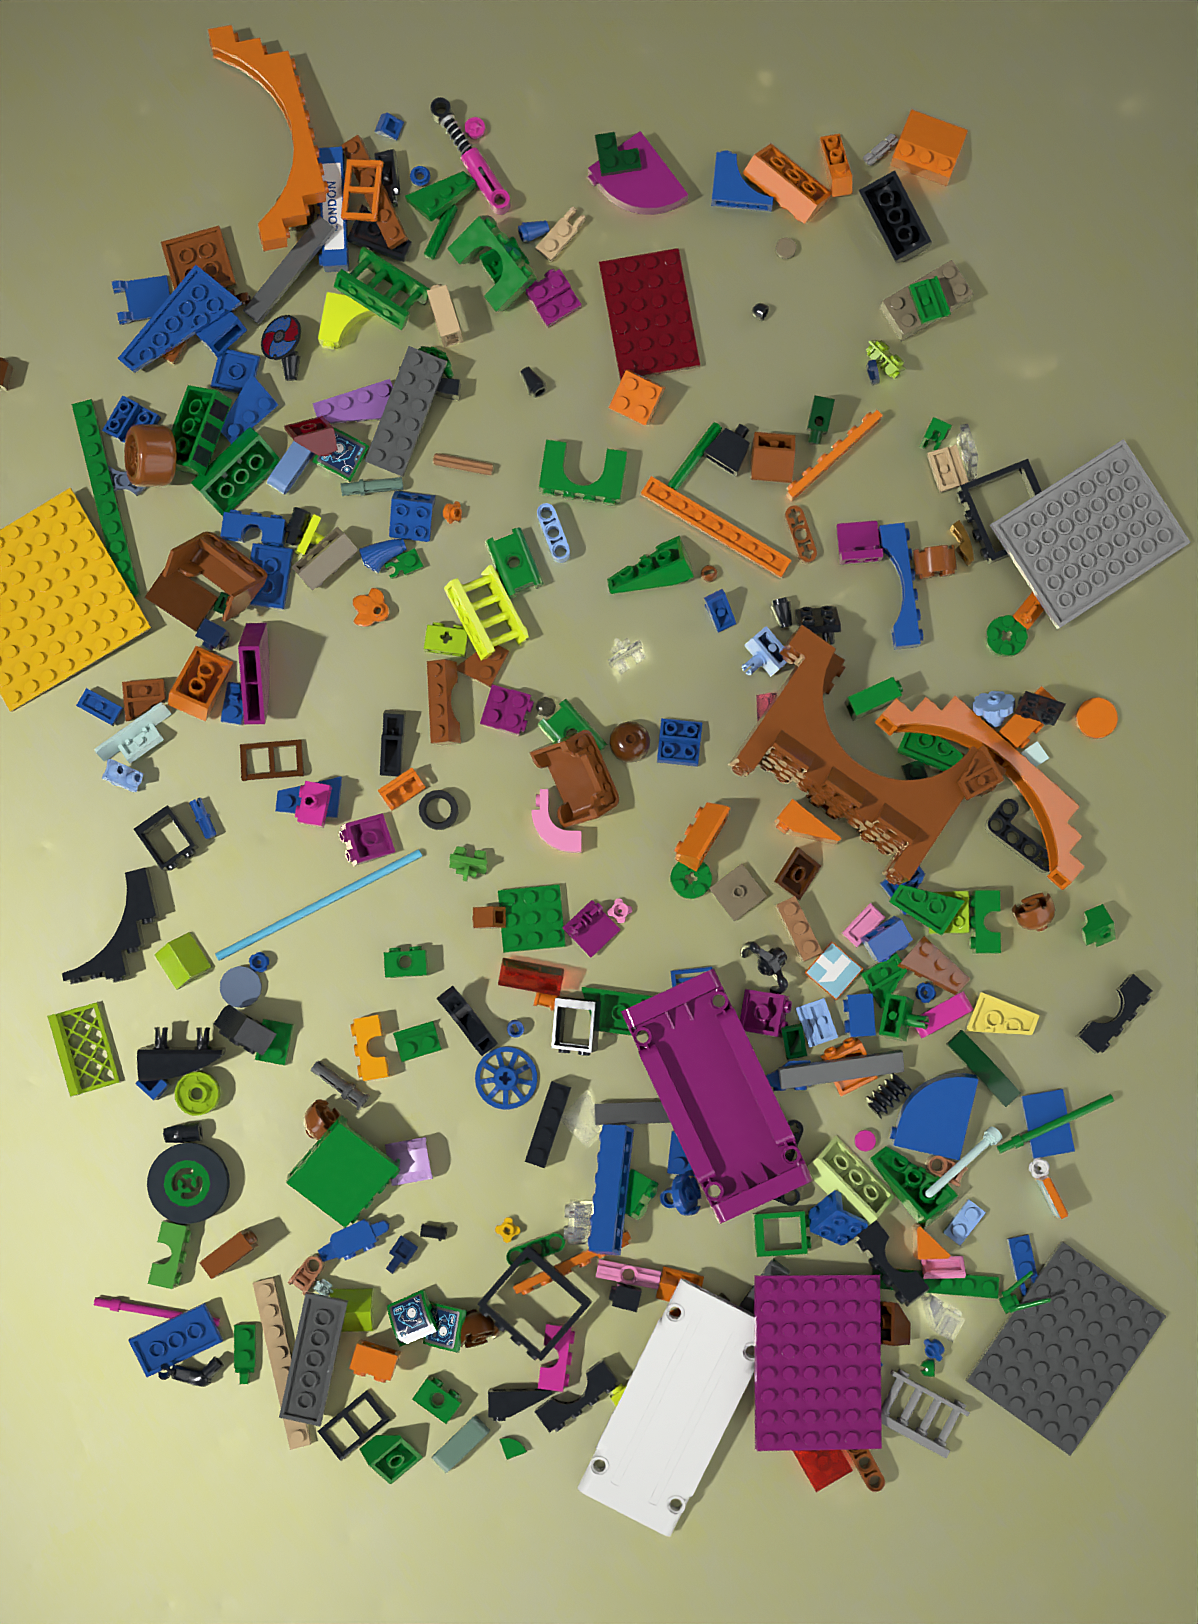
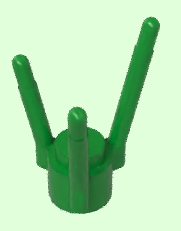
M1033 1271L1028 1272L1009 1289L1001 1292L1003 1297L999 1298V1301L1006 1314L1051 1302L1050 1298L1020 1305V1300H1018L1016 1294L1011 1295V1292L1033 1275Z

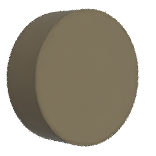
M781 238L776 244V254L782 259L792 258L796 251L795 242L791 238Z

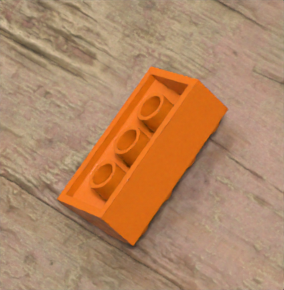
M772 144L754 154L742 173L747 177L748 181L760 187L764 194L773 197L780 207L787 209L794 215L796 220L804 224L811 220L832 196L827 188Z

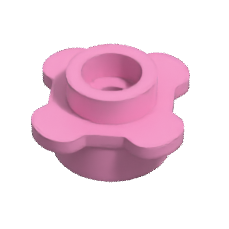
M618 898L614 901L615 904L612 908L608 909L607 913L609 916L616 918L618 923H624L625 917L632 913V907L627 906L623 903L622 899Z

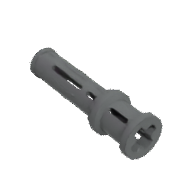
M319 1060L310 1070L341 1093L342 1099H347L353 1103L357 1110H360L370 1097L369 1094H364L358 1090L354 1083L349 1084Z

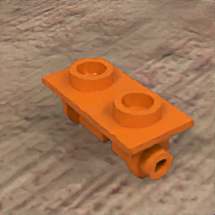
M1032 592L1013 617L1028 630L1044 609Z

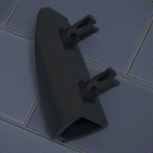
M154 1027L155 1046L141 1047L137 1050L138 1081L163 1080L189 1074L208 1066L226 1053V1048H211L209 1046L210 1027L205 1028L204 1036L202 1028L196 1027L197 1046L169 1047L167 1046L168 1027H163L162 1035L160 1034V1027Z

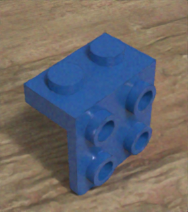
M836 1190L808 1211L810 1232L838 1245L847 1244L858 1233L868 1227L866 1220L843 1210L842 1193Z

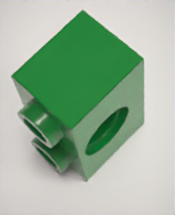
M422 946L409 947V951H401V948H388L389 952H384L385 978L428 976L427 951L422 950ZM404 956L411 958V965L407 968H403L400 964Z
M428 1376L412 1400L447 1424L462 1403L461 1395L453 1389L447 1390L442 1386L444 1383L437 1377L433 1376L431 1378ZM441 1393L444 1396V1402L440 1404L434 1402L433 1395Z

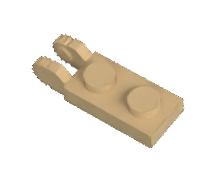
M575 207L569 209L565 216L555 224L536 246V250L550 262L556 258L577 234V230L587 218L581 215L573 226L569 224V220L576 214L577 209Z

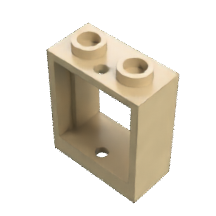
M438 284L432 286L430 290H427V294L443 347L446 348L462 343L461 330L447 285L442 286Z

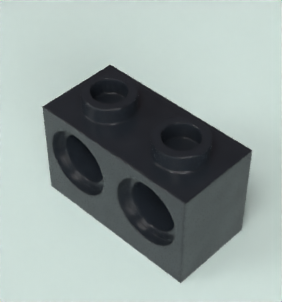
M617 1282L616 1287H611L609 1300L612 1301L613 1307L637 1313L642 1288Z

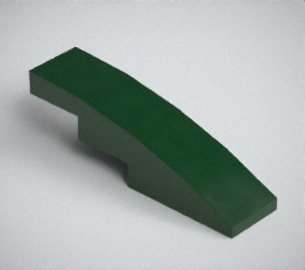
M960 1030L947 1043V1046L971 1073L977 1075L981 1083L992 1092L1003 1106L1007 1107L1021 1093L963 1030Z

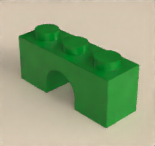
M975 890L972 892V895H969V907L972 908L973 915L969 916V928H973V937L969 938V948L973 949V954H1000L1001 932H991L984 925V918L988 913L1000 912V890Z

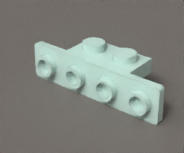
M160 702L148 712L135 719L131 724L118 731L107 741L101 743L94 749L103 761H107L121 751L126 760L132 763L164 740L155 726L169 717L171 712L163 702Z

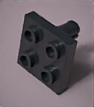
M827 605L821 608L802 607L801 609H795L798 628L803 625L815 634L822 633V639L827 643L829 637L830 645L835 643V632H841V623L836 607Z

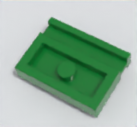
M937 276L909 285L908 289L922 325L951 315Z
M263 1019L262 1024L277 1035L264 1055L256 1052L255 1060L286 1066L294 1024Z
M434 1021L393 1033L401 1062L442 1050Z

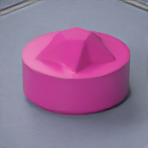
M472 117L466 121L465 132L467 136L472 139H479L484 135L485 124L480 118Z

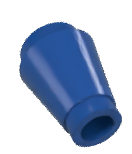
M546 220L523 222L522 225L518 226V233L522 242H530L549 232V225Z

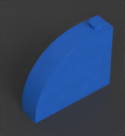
M949 1073L934 1077L917 1087L904 1102L899 1112L896 1126L891 1127L889 1138L892 1139L893 1146L960 1160L979 1080L977 1075Z

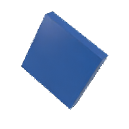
M226 349L217 358L211 388L239 394L251 373L256 378L261 359L260 356Z

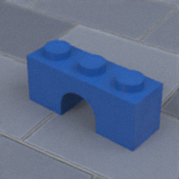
M230 510V513L224 512L221 537L226 541L244 543L246 532L251 528H258L262 530L261 541L264 545L284 547L287 522L279 515L262 517V514L256 512L245 515L241 511Z

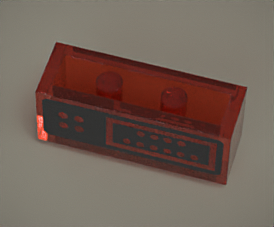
M503 958L498 985L560 996L564 969Z

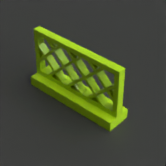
M97 1002L47 1016L70 1097L120 1083ZM94 1008L96 1017L92 1023L81 1018L85 1010ZM81 1012V1014H80L79 1016H77V1015L74 1014V1013ZM72 1015L77 1018V1021L73 1028L69 1029L63 1025L61 1017ZM80 1020L90 1025L85 1037L74 1031ZM97 1020H98L99 1027H97V1026L94 1025ZM93 1027L101 1031L102 1034L98 1044L87 1038ZM65 1029L70 1031L68 1036L66 1035ZM72 1033L83 1038L78 1049L69 1046L68 1040ZM85 1040L96 1045L91 1056L80 1051ZM102 1040L104 1041L105 1047L100 1045ZM98 1047L107 1052L108 1056L104 1063L93 1058ZM71 1049L75 1051L74 1056H72ZM78 1053L89 1059L83 1070L74 1064V1059ZM91 1060L102 1065L96 1077L85 1071ZM108 1060L110 1062L111 1068L106 1065ZM104 1067L112 1071L114 1080L105 1082L98 1078ZM76 1069L79 1070V1071H81V1074L79 1075V1077H78V1074H77ZM85 1073L94 1078V1081L90 1087L82 1089L80 1079ZM97 1080L102 1082L101 1084L94 1085Z

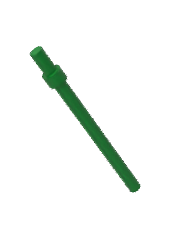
M1111 1094L1104 1096L1029 1132L1011 1137V1140L996 1146L997 1150L1001 1154L1014 1147L1016 1149L1022 1147L1025 1142L1114 1102Z

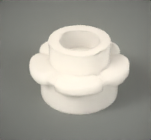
M1035 1158L1029 1164V1171L1034 1178L1049 1174L1048 1169L1050 1166L1046 1160Z

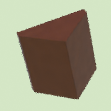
M795 847L772 884L792 897L795 896L800 901L821 868V865L800 848Z

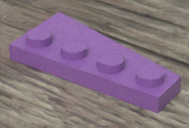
M390 379L313 403L316 416H324L330 424L346 423L348 421L380 420L393 386Z

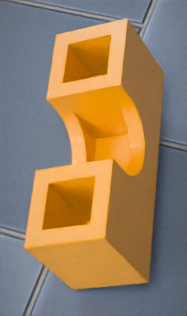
M380 1015L353 1019L354 1024H351L352 1036H356L357 1044L354 1045L355 1056L360 1058V1065H357L359 1078L363 1077V1081L390 1077L387 1056L374 1057L368 1049L369 1042L373 1038L383 1036Z

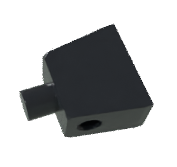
M739 424L734 432L725 428L706 448L703 457L736 477L750 446V442L744 439L749 429L742 424Z

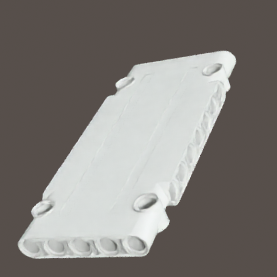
M680 1279L596 1446V1451L578 1485L580 1492L665 1536H671L754 1373L755 1354L749 1355L746 1352L748 1346H755L753 1313L688 1280ZM672 1307H678L681 1310V1314L679 1316H672L669 1310ZM601 1459L605 1462L606 1466L598 1468L594 1462ZM673 1499H679L682 1505L674 1507L670 1502Z

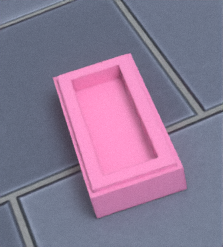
M870 903L842 934L857 948L862 943L860 938L875 929L886 917Z
M950 1256L949 1259L920 1260L923 1279L965 1278L966 1276L963 1256Z

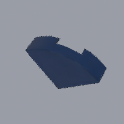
M873 359L868 361L866 370L871 384L876 385L880 383L876 360Z

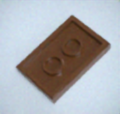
M162 571L144 598L197 632L204 619L216 604L218 597L179 571L167 577L162 575Z

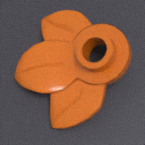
M372 588L368 596L359 595L353 598V606L359 612L353 621L355 624L369 627L375 621L382 622L388 618L389 607L384 603V595L380 590ZM381 608V612L376 614V611Z

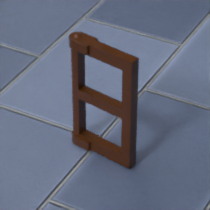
M302 740L240 744L242 781L304 776ZM296 746L297 770L275 772L274 748ZM268 749L270 773L248 774L247 750Z

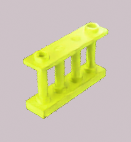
M489 565L481 573L483 576L463 585L456 578L444 587L481 661L495 652V646L514 638L517 644L521 645L529 637L527 628L522 624L500 582L497 571L494 570L492 565ZM487 584L492 595L473 603L470 602L466 592ZM496 602L501 613L483 621L479 620L475 610ZM506 621L511 630L510 632L492 639L488 638L484 630L485 628Z

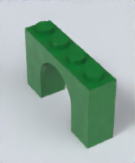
M489 215L478 216L447 249L459 264L470 263L487 246L498 252L502 259L503 272L499 281L484 297L495 312L505 311L537 277L533 274L534 270L523 261L521 253L510 244L508 236L497 227L495 219Z
M546 439L539 492H543V495L553 497L555 494L563 495V498L574 500L575 497L583 498V501L594 503L595 500L603 501V504L615 506V503L620 504L627 451L607 449L601 477L596 482L583 486L571 482L564 473L567 443Z

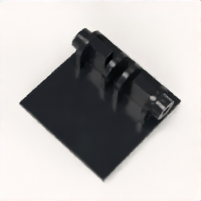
M1025 691L1023 697H1019L1018 706L1014 714L1021 715L1023 718L1040 721L1045 725L1054 726L1066 703Z

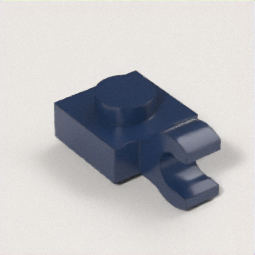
M401 1235L389 1252L394 1257L386 1270L393 1274L401 1262L407 1265L418 1249V1246Z

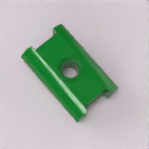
M520 527L512 529L513 534L494 541L493 537L485 541L501 584L509 599L517 597L516 592L531 586H535V589L544 584ZM512 559L520 561L519 565L514 568L509 566V562Z
M567 699L559 704L562 708L547 721L543 718L538 723L540 729L552 742L566 737L570 730L575 729L577 732L582 730L590 731L601 751L608 745Z

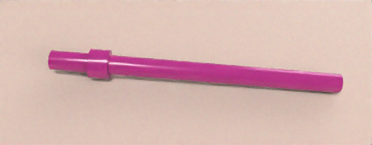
M95 1297L94 1306L110 1308V1311L115 1312L122 1310L169 1319L183 1313L121 1302V1299L116 1298L109 1300ZM212 1317L216 1326L219 1327L220 1318Z

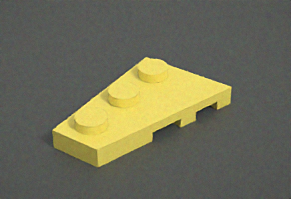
M980 992L965 1031L1032 1035L1040 1015Z

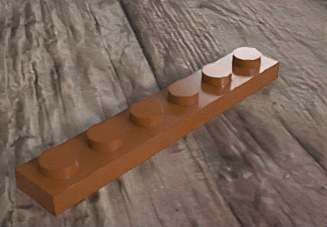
M359 135L341 145L347 159L371 160ZM352 168L360 187H374L376 168ZM381 181L376 222L388 248L392 250L407 241L408 237ZM364 194L372 211L373 194Z

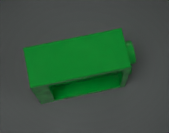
M804 1210L753 1213L757 1257L808 1254V1249H811V1238L806 1235V1227H810V1222ZM799 1217L801 1248L765 1250L763 1219Z

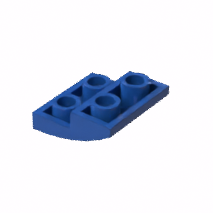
M122 395L102 431L125 444L126 435L131 426L137 424H158L161 417Z
M661 718L657 763L698 767L702 722Z

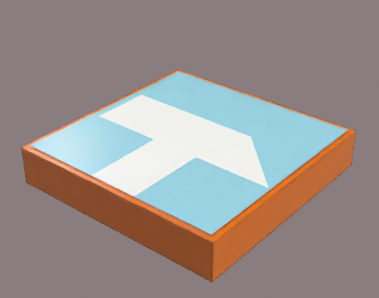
M831 942L806 970L805 974L833 999L837 1000L863 968Z
M1047 1176L1035 1178L1054 1217L1060 1219L1067 1217L1068 1212L1051 1178Z

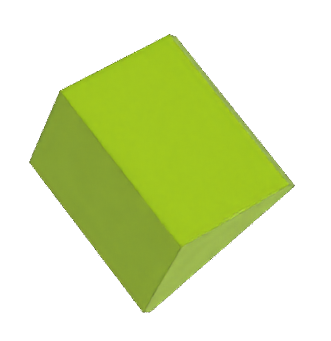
M190 932L168 942L155 954L156 959L176 990L212 967Z
M373 1288L331 1289L333 1293L330 1292V1297L348 1300L341 1332L373 1331Z

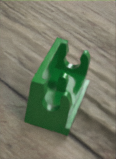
M933 417L919 447L925 449L928 441L932 440L936 442L933 451L937 450L942 440L947 437L952 425Z

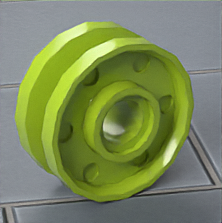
M203 1071L184 1075L178 1081L175 1088V1101L178 1107L184 1113L192 1116H200L211 1112L218 1105L221 1097L220 1086L217 1080L211 1074ZM195 1088L202 1090L203 1095L201 1099L193 1097V1090Z

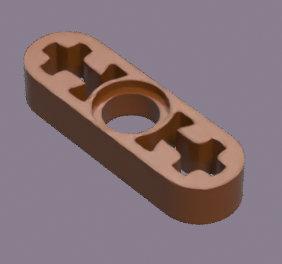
M796 505L790 506L785 512L786 524L799 560L804 564H810L817 556L812 535L803 510ZM791 511L799 513L797 521L798 524L803 522V525L795 526L794 518H789ZM797 530H804L807 537L804 540H798L795 537ZM808 541L810 544L806 545L808 552H813L810 559L807 556H802L805 551L803 544Z

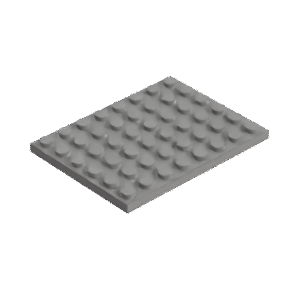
M1124 439L990 525L1056 629L1061 628L1191 543Z

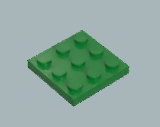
M560 885L498 890L499 907L506 908V928H501L503 953L566 947L564 929L562 928L564 924Z

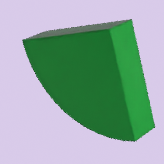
M509 1437L499 1439L507 1460L527 1452L524 1445L516 1439Z

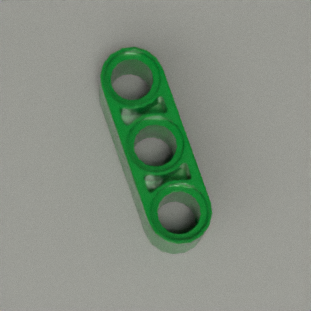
M553 1232L514 1246L507 1252V1262L510 1265L514 1262L510 1258L511 1252L519 1251L521 1253L528 1244L530 1246L539 1244L542 1247V1252L540 1253L542 1257L557 1253L564 1248L565 1237L559 1232ZM557 1236L562 1240L560 1247L554 1248L551 1246L550 1239ZM526 1257L519 1266L532 1262V1260Z

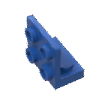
M395 491L391 500L389 537L429 542L432 510L436 495Z

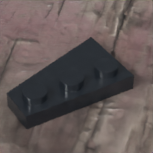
M363 204L359 210V213H371ZM355 220L347 238L349 243L360 247L364 246L371 251L405 262L412 246V241L408 239L391 250L388 248L377 222Z

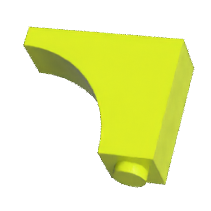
M327 292L318 336L320 345H323L322 347L326 349L340 348L344 336L353 325L367 317L376 316V314L347 295Z

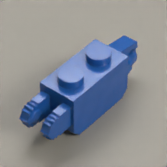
M363 1219L332 1234L330 1242L320 1248L318 1253L323 1262L343 1257L346 1261L356 1256L355 1251L363 1248L365 1252L376 1247L374 1243L379 1240L377 1236L387 1232L390 1229V1223L386 1220H381L371 1224L369 1220Z

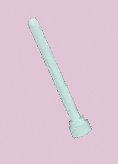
M993 1126L988 1128L984 1132L983 1140L925 1192L926 1196L929 1198L933 1197L985 1148L1002 1140L1001 1133Z

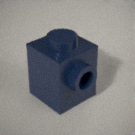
M206 618L195 635L203 642L202 646L211 651L214 648L220 651L221 647L224 648L230 639L228 636L229 632Z

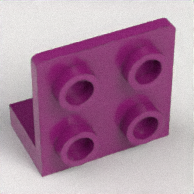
M877 521L837 524L840 565L881 562L883 549H880Z

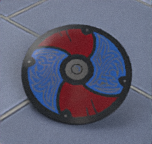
M282 315L274 319L266 327L261 338V350L268 359L281 360L295 350L301 338V325L294 316Z

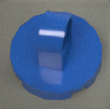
M689 1173L676 1175L673 1179L672 1187L667 1188L660 1195V1201L666 1208H676L681 1215H694L700 1210V1206H697L698 1199H701L700 1187L694 1177H689ZM667 1193L672 1194L673 1202L667 1199Z

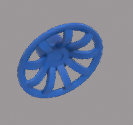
M512 1047L494 1049L487 1053L477 1066L475 1072L476 1088L482 1099L495 1108L505 1110L517 1108L525 1104L536 1089V1067L531 1058L519 1049ZM501 1052L513 1053L508 1066L504 1065ZM495 1054L500 1067L498 1069L486 1063ZM518 1055H520L528 1064L515 1070L513 1067ZM482 1067L492 1072L494 1077L480 1079ZM531 1068L532 1081L518 1078V1074ZM495 1083L494 1089L486 1096L481 1085ZM517 1083L531 1086L525 1097L516 1087ZM499 1090H503V1104L491 1100ZM508 1090H512L520 1101L508 1105Z

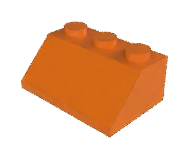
M709 802L706 803L704 808L700 806L695 814L697 820L694 825L689 824L684 833L686 835L684 842L679 841L674 850L676 852L675 860L697 872L725 825L730 807Z

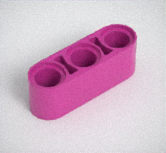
M962 991L920 1014L921 1016L929 1017V1023L923 1022L929 1026L926 1030L917 1027L915 1029L922 1039L974 1009L966 994Z

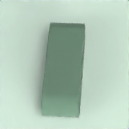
M475 1415L431 1458L447 1473L490 1432V1429Z

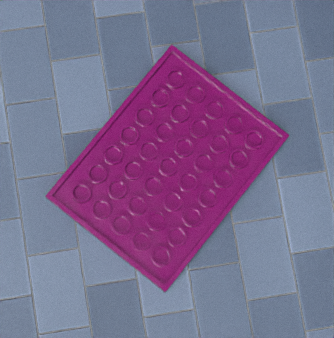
M754 1275L755 1450L882 1449L880 1275Z

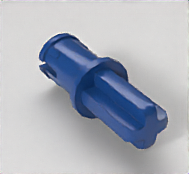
M197 798V801L196 799L190 801L189 805L196 817L195 822L199 824L206 839L214 837L216 831L210 820L211 815L207 813L202 798Z

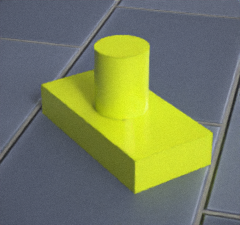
M315 514L311 516L295 551L296 554L300 556L305 555L310 543L316 546L325 538V536L315 532L321 517Z

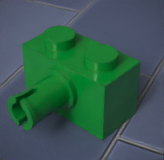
M887 993L879 1035L888 1039L906 1042L909 1027L926 1030L929 1025L923 1022L929 1023V1017L912 1014L914 1000L906 996Z

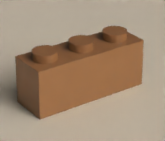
M793 896L775 905L801 961L804 962L822 953L796 897Z

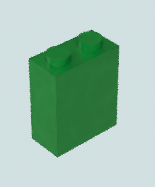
M891 677L849 696L844 704L852 721H855L891 705L896 698L899 700L902 696L903 688L899 680L895 681L894 677Z

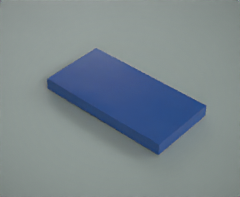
M204 1302L129 1338L128 1341L147 1378L162 1371L161 1365L163 1363H167L169 1366L175 1365L221 1343L223 1338Z

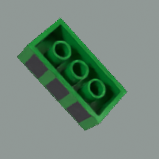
M191 385L187 386L171 429L176 444V470L205 476L232 399L218 390Z

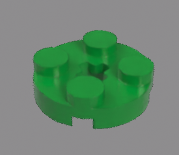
M1005 615L994 619L989 624L985 640L987 647L995 655L1012 657L1024 648L1028 634L1026 628L1016 621L1013 616ZM1001 632H1009L1011 634V641L1007 639L1003 641L1001 639L1003 636Z
M678 862L671 871L670 882L679 896L685 899H696L703 896L709 890L712 874L709 866L702 862L697 872ZM690 872L694 873V877H697V881H693L692 884H688V880L685 879V876L689 875Z

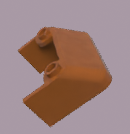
M203 532L171 549L162 574L164 577H167L178 570L187 577H196L202 574L230 596L226 601L227 607L222 618L224 622L243 612L265 584L268 576L264 569L213 532Z

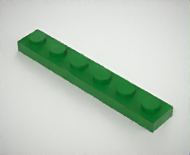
M872 1268V1275H880V1289L893 1290L891 1286L887 1287L881 1278L883 1275L880 1271ZM895 1268L896 1270L905 1273L917 1271V1273L923 1279L922 1270ZM966 1274L965 1278L923 1279L930 1288L926 1293L998 1299L999 1277Z

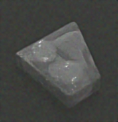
M963 424L960 425V434H957L958 446L962 448V459L965 463L968 481H973L977 479L978 453L969 425Z
M587 1090L563 1113L561 1122L588 1149L599 1138L602 1130L600 1125H595L594 1105L590 1092Z

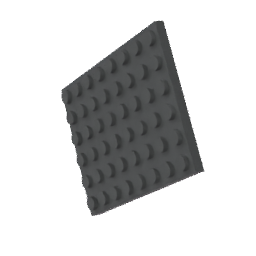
M1061 1241L1039 1272L1034 1283L1030 1285L1027 1293L1019 1301L1020 1305L1050 1298L1051 1302L1011 1313L965 1381L1071 1456L1166 1315Z

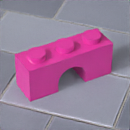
M546 1323L543 1346L548 1344L564 1324ZM571 1328L553 1347L558 1352V1361L553 1365H541L538 1389L563 1392L564 1386L568 1387L569 1374H566V1365H571L572 1353L568 1352L569 1344H574L575 1331H571Z

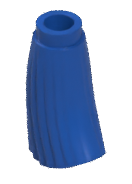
M403 538L387 540L359 549L364 566L376 573H379L383 565L390 559L407 550Z

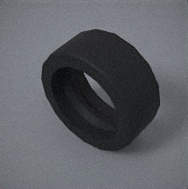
M433 790L427 793L419 804V815L423 823L434 830H444L451 827L459 814L455 798L443 790ZM435 798L445 799L451 807L450 816L443 822L432 821L427 815L426 808L428 803Z

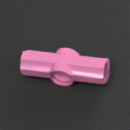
M599 1259L596 1272L597 1278L658 1289L661 1271L603 1259ZM625 1269H632L635 1275L632 1279L627 1280L623 1277L622 1273Z

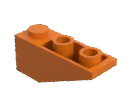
M840 134L820 137L832 197L852 194V173Z

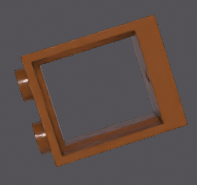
M244 1229L199 1263L212 1280L258 1246L256 1243L258 1238L251 1230L248 1232L247 1229Z

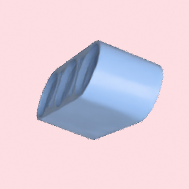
M544 503L537 509L539 524L552 558L557 563H565L570 557L569 545L554 507L551 504ZM548 510L552 513V516L545 519L541 517V513ZM551 529H556L559 531V535L552 538L548 535V532ZM558 548H564L567 552L564 556L560 557L555 554V551Z

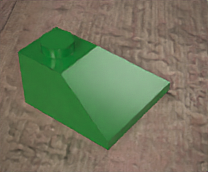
M375 1435L359 1448L368 1466L390 1485L423 1458L400 1435Z

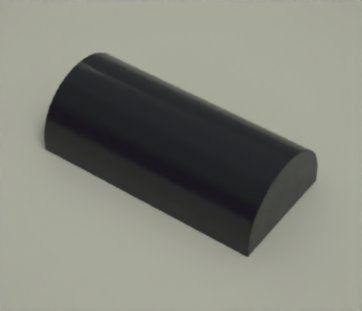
M895 170L859 190L896 263L914 258L931 246L932 241Z

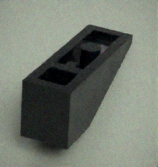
M538 1388L489 1389L488 1418H493V1421H506V1417H511L551 1396L552 1390Z

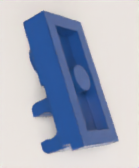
M227 683L221 715L222 723L242 725L243 703L241 683Z

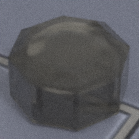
M543 697L537 701L536 710L539 716L548 718L554 715L556 705L552 698Z

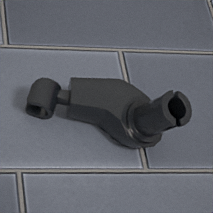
M215 1356L203 1369L184 1365H173L172 1369H170L169 1364L163 1363L161 1370H166L167 1372H158V1376L162 1380H166L171 1376L176 1381L206 1387L211 1384V1378L224 1367V1364Z

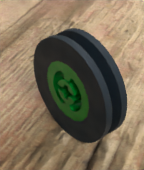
M198 1143L177 1144L163 1151L151 1165L147 1178V1191L154 1208L166 1219L181 1224L197 1223L213 1216L223 1206L230 1187L229 1173L223 1159L213 1149ZM184 1168L193 1169L192 1174H184L182 1177L186 1180L192 1179L191 1185L194 1188L199 1187V1176H201L203 1181L201 1191L191 1199L185 1198L184 1193L194 1192L195 1190L192 1187H185L186 1181L178 1179V1190H176L174 1184L178 1172Z

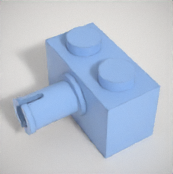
M767 626L744 645L753 655L750 660L742 665L743 671L749 666L751 667L746 672L749 676L760 666L772 676L787 663L782 658L783 656L779 654L784 646Z

